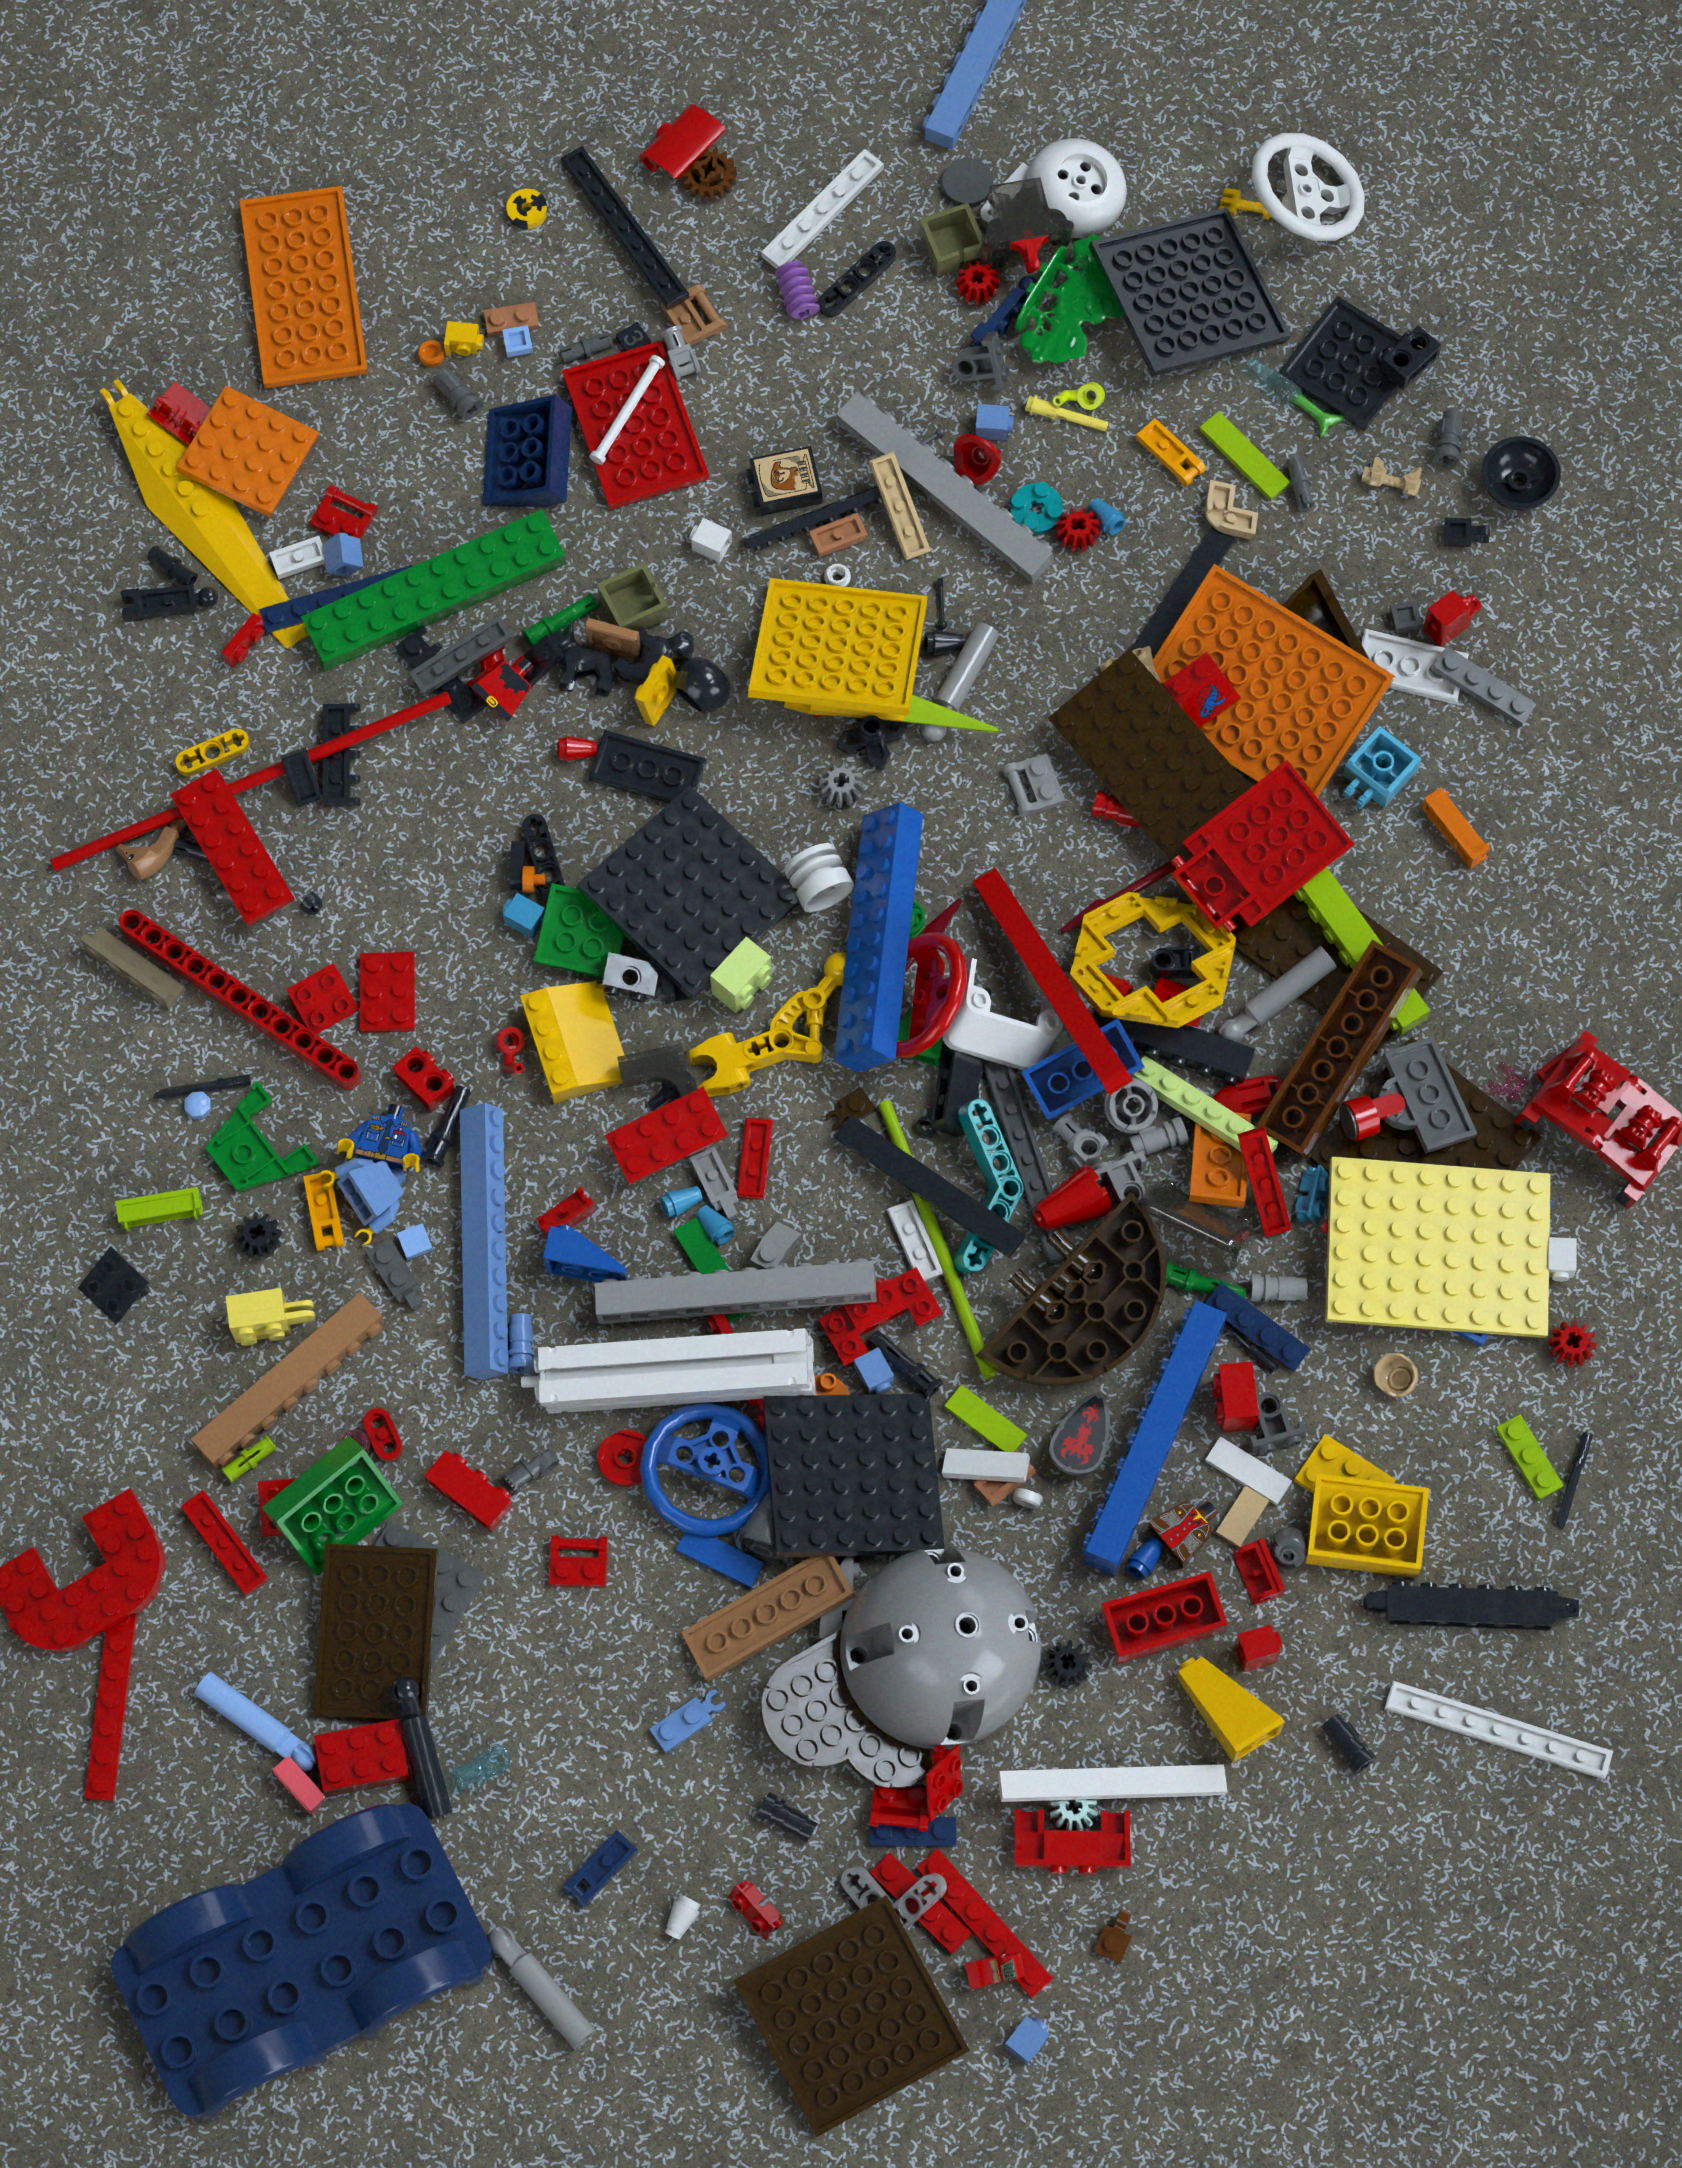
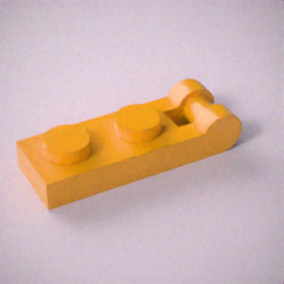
M1156 418L1136 434V440L1168 468L1183 486L1188 487L1196 475H1201L1206 471L1204 463ZM1185 462L1190 465L1187 470L1182 467Z
M320 1173L303 1176L317 1251L326 1250V1247L336 1245V1247L345 1246L334 1185L330 1189L322 1188L324 1184L331 1181V1177L324 1176L318 1179ZM333 1228L332 1235L323 1236L322 1229Z

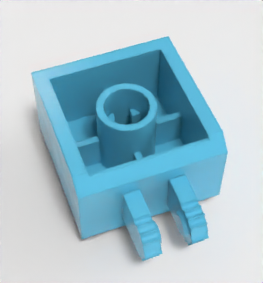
M1379 726L1346 763L1343 776L1351 783L1342 795L1348 799L1359 788L1364 794L1359 797L1355 806L1362 809L1372 798L1385 808L1418 772L1421 758Z

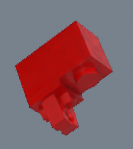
M1452 590L1428 607L1423 630L1439 647H1442L1469 627L1470 620L1481 610L1482 604L1473 594L1464 598L1462 595L1458 596Z

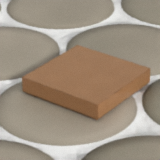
M591 618L587 619L585 628L589 649L601 650L606 653L613 651L615 656H621L636 662L639 661L641 645L638 631Z

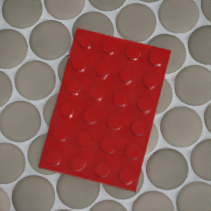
M662 341L562 370L567 390L589 453L591 454L600 445L649 366L650 357L656 355L665 362L663 368L658 369L606 453V460L603 465L593 461L609 510L710 480Z

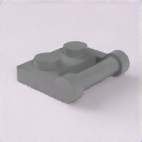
M1047 753L1018 763L1012 762L1002 767L1004 776L1008 777L1019 805L1017 810L1020 817L1065 804L1064 795ZM1025 772L1036 802H1028L1018 775L1019 773Z

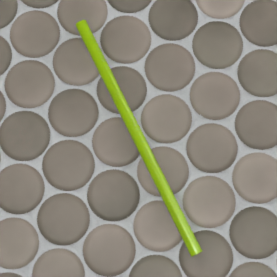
M891 1100L880 1102L878 1107L892 1143L911 1155ZM911 1191L975 1356L985 1344L932 1206ZM975 1356L983 1379L994 1377L996 1375L995 1370Z

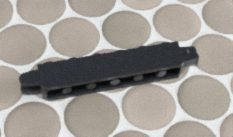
M1396 1581L1392 1582V1585H1387L1385 1591H1369L1364 1596L1365 1598L1362 1603L1365 1608L1364 1610H1367V1612L1385 1613V1620L1390 1625L1550 1631L1557 1621L1572 1620L1579 1617V1600L1558 1596V1591H1551L1549 1587H1535L1534 1591L1522 1590L1521 1586H1506L1505 1589H1494L1493 1585L1484 1584L1478 1585L1477 1588H1466L1464 1584L1454 1583L1449 1584L1448 1587H1437V1584L1432 1582L1421 1583L1420 1586H1409L1408 1582Z

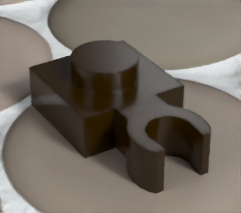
M858 1087L838 1100L840 1109L829 1111L825 1119L826 1121L831 1117L839 1119V1122L832 1126V1129L835 1131L842 1127L850 1115L861 1121L875 1112L876 1108L863 1089Z

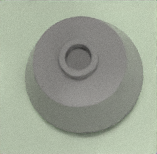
M1132 1078L1133 1082L1114 1094L1109 1095L1107 1093L1104 1107L1109 1122L1116 1129L1126 1133H1137L1149 1127L1158 1111V1100L1154 1090L1146 1082L1136 1078Z

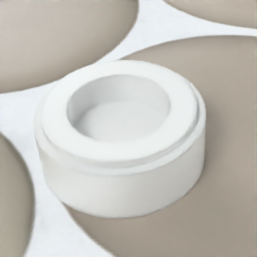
M1016 1488L1013 1501L1023 1507L1037 1509L1040 1507L1042 1496L1027 1489Z

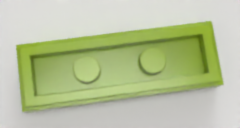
M962 1384L944 1405L947 1411L1001 1452H1015L1028 1437L1025 1432Z

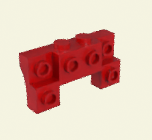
M917 1267L894 1279L890 1278L886 1281L885 1278L877 1280V1302L844 1304L842 1307L818 1319L844 1368L850 1366L854 1359L869 1352L861 1336L909 1311L918 1329L930 1320L943 1316V1312Z
M1015 1809L1014 1867L1043 1868V1870H1049V1874L1053 1875L1067 1874V1870H1078L1080 1875H1094L1095 1871H1101V1869H1130V1810H1124V1813H1107V1810H1101V1831L1044 1830V1809H1038V1812H1023L1021 1809Z

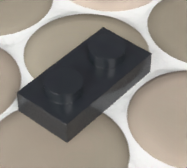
M546 634L524 655L533 667L523 678L532 687L565 657L553 635Z

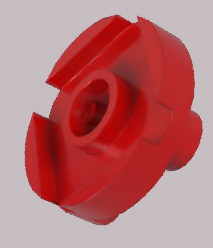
M633 1430L617 1431L618 1433L605 1438L599 1447L598 1463L601 1474L609 1482L617 1486L629 1487L642 1483L639 1470L643 1446L647 1439L641 1433ZM630 1452V1457L633 1461L623 1465L622 1461L618 1459L619 1455Z

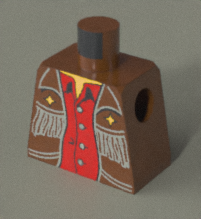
M1186 1500L1149 1521L1147 1529L1156 1539L1163 1543L1164 1549L1183 1569L1212 1536L1213 1529L1207 1522L1217 1515L1218 1512L1209 1501L1195 1509Z

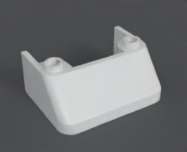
M971 958L967 960V984L962 1004L949 1029L942 1035L944 1043L950 1049L1022 1071L1044 1060L1063 1028V1022L1046 996L1042 997L1041 1011L1037 1016L1036 1026L990 1012L991 999L988 992L981 987L973 985L977 959Z

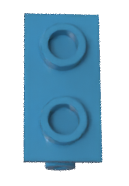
M1318 1165L1317 1169L1307 1167V1170L1303 1172L1299 1191L1309 1194L1308 1196H1298L1294 1212L1297 1221L1307 1222V1218H1309L1315 1226H1319L1320 1217H1323L1325 1213L1324 1198L1326 1192L1329 1191V1174L1321 1165Z

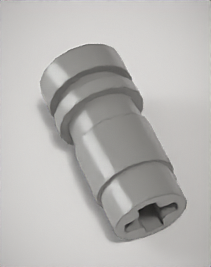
M1181 1117L1171 1119V1123L1165 1121L1162 1123V1126L1157 1128L1153 1125L1139 1131V1134L1129 1137L1132 1150L1135 1154L1143 1151L1144 1155H1149L1169 1146L1174 1148L1177 1143L1179 1145L1188 1143V1135Z
M1250 1274V1301L1260 1302L1261 1299L1264 1302H1269L1270 1299L1295 1301L1306 1300L1307 1278H1296L1293 1276L1270 1277V1274H1264L1261 1277V1274Z

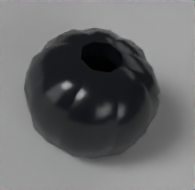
M694 657L684 661L677 668L674 676V689L682 699L698 712H714L722 707L730 696L731 685L728 678L710 660L703 657Z

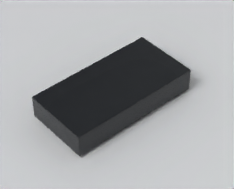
M306 747L281 755L280 757L297 807L323 799Z

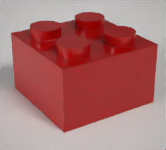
M1253 1361L1219 1364L1217 1373L1213 1374V1381H1211L1213 1398H1218L1214 1410L1216 1425H1221L1222 1433L1255 1430L1259 1418Z

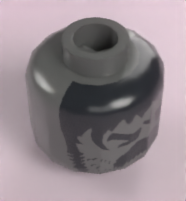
M1284 1527L1273 1535L1271 1540V1556L1277 1565L1286 1569H1293L1305 1561L1307 1556V1539L1299 1529Z

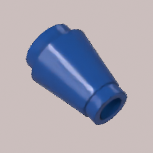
M1150 1537L1146 1543L1128 1558L1127 1571L1140 1580L1150 1577L1164 1548L1163 1543L1154 1537Z

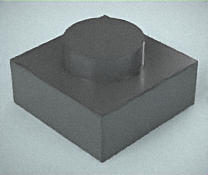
M1417 601L1390 605L1389 610L1395 633L1421 629L1422 622Z

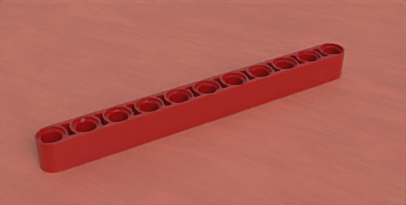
M996 867L972 881L1108 1094L1112 1095L1133 1082L1127 1069Z
M129 909L121 914L119 917L121 930L124 936L136 946L345 1090H352L360 1084L361 1075L358 1065L350 1057L139 911ZM131 922L139 923V925L134 929L127 928L128 924ZM154 936L160 937L157 943H148L150 938ZM175 951L182 952L181 956L176 959L169 958L170 954ZM196 966L203 967L201 972L197 974L191 973L192 968ZM216 981L225 982L221 988L212 987ZM237 996L246 997L242 1003L233 1002ZM261 1010L268 1012L263 1018L255 1017L256 1013ZM280 1026H289L288 1031L285 1033L276 1032ZM308 1040L311 1042L307 1048L298 1047L301 1041ZM325 1055L333 1057L329 1063L319 1062ZM347 1070L355 1072L351 1078L341 1077L342 1073Z

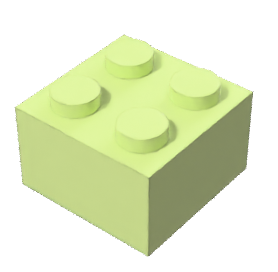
M745 937L710 975L712 994L735 1013L741 1008L745 1010L753 1002V995L759 989L764 990L772 980L771 956L749 938Z

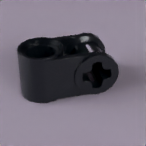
M1185 945L1181 947L1158 948L1151 956L1149 964L1150 974L1156 979H1160V977L1165 979L1197 978L1198 976L1191 969V962L1198 958L1200 947ZM1164 960L1169 966L1165 968L1160 967L1156 964V961Z

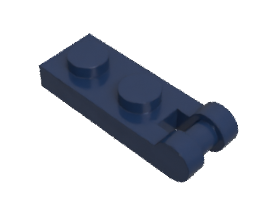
M616 1830L563 1886L562 1891L567 1896L571 1895L577 1900L576 1904L584 1910L638 1852V1849ZM583 1880L591 1886L586 1892L579 1887Z

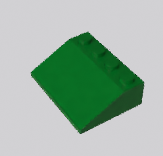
M348 1435L265 1504L262 1509L311 1571L318 1576L323 1572L325 1543L357 1544L401 1507L403 1502L366 1451Z

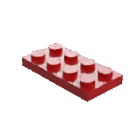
M704 1086L605 1135L629 1186L728 1137V1133Z

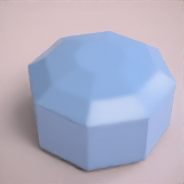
M192 1092L185 1099V1111L192 1119H205L211 1112V1100L204 1092Z

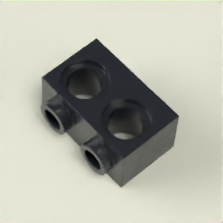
M1418 325L1412 331L1407 330L1401 336L1396 347H1389L1381 357L1380 371L1404 390L1439 357L1441 344ZM1418 345L1421 346L1423 349L1416 350L1412 346ZM1401 362L1405 364V366L1399 367L1394 363Z

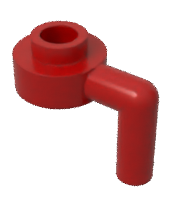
M504 1027L495 1036V1045L504 1054V1071L511 1074H521L524 1071V1066L522 1063H515V1054L523 1048L524 1036L515 1027ZM506 1036H509L511 1039L508 1046L504 1043Z

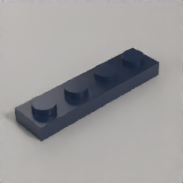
M1222 1282L1205 1303L1227 1313L1226 1321L1293 1371L1296 1370L1311 1350Z

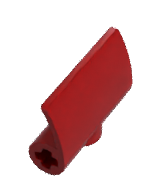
M690 104L671 124L666 122L659 127L656 139L639 155V159L648 170L656 172L661 167L677 180L726 131L725 126L705 110Z

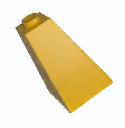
M1192 1657L1179 1666L1181 1670L1178 1671L1177 1679L1232 1763L1281 1733L1285 1721L1280 1715L1205 1658L1200 1657L1195 1661Z

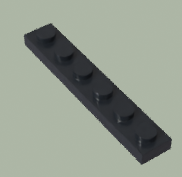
M874 486L742 539L746 548H753L754 551H759L768 547V542L778 538V541L781 542L793 537L792 532L800 529L803 532L813 530L818 527L817 523L826 519L827 523L841 519V513L851 510V513H856L866 509L865 504L875 500V503L879 504L883 500L878 487Z

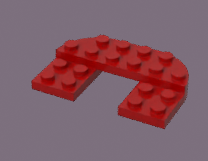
M133 1489L125 1490L82 1517L106 1563L60 1591L35 1547L30 1548L0 1567V1605L9 1620L7 1623L22 1640L47 1651L60 1653L74 1651L88 1645L87 1641L131 1614H139L154 1600L161 1588L159 1585L163 1571L166 1569L165 1551L156 1530Z

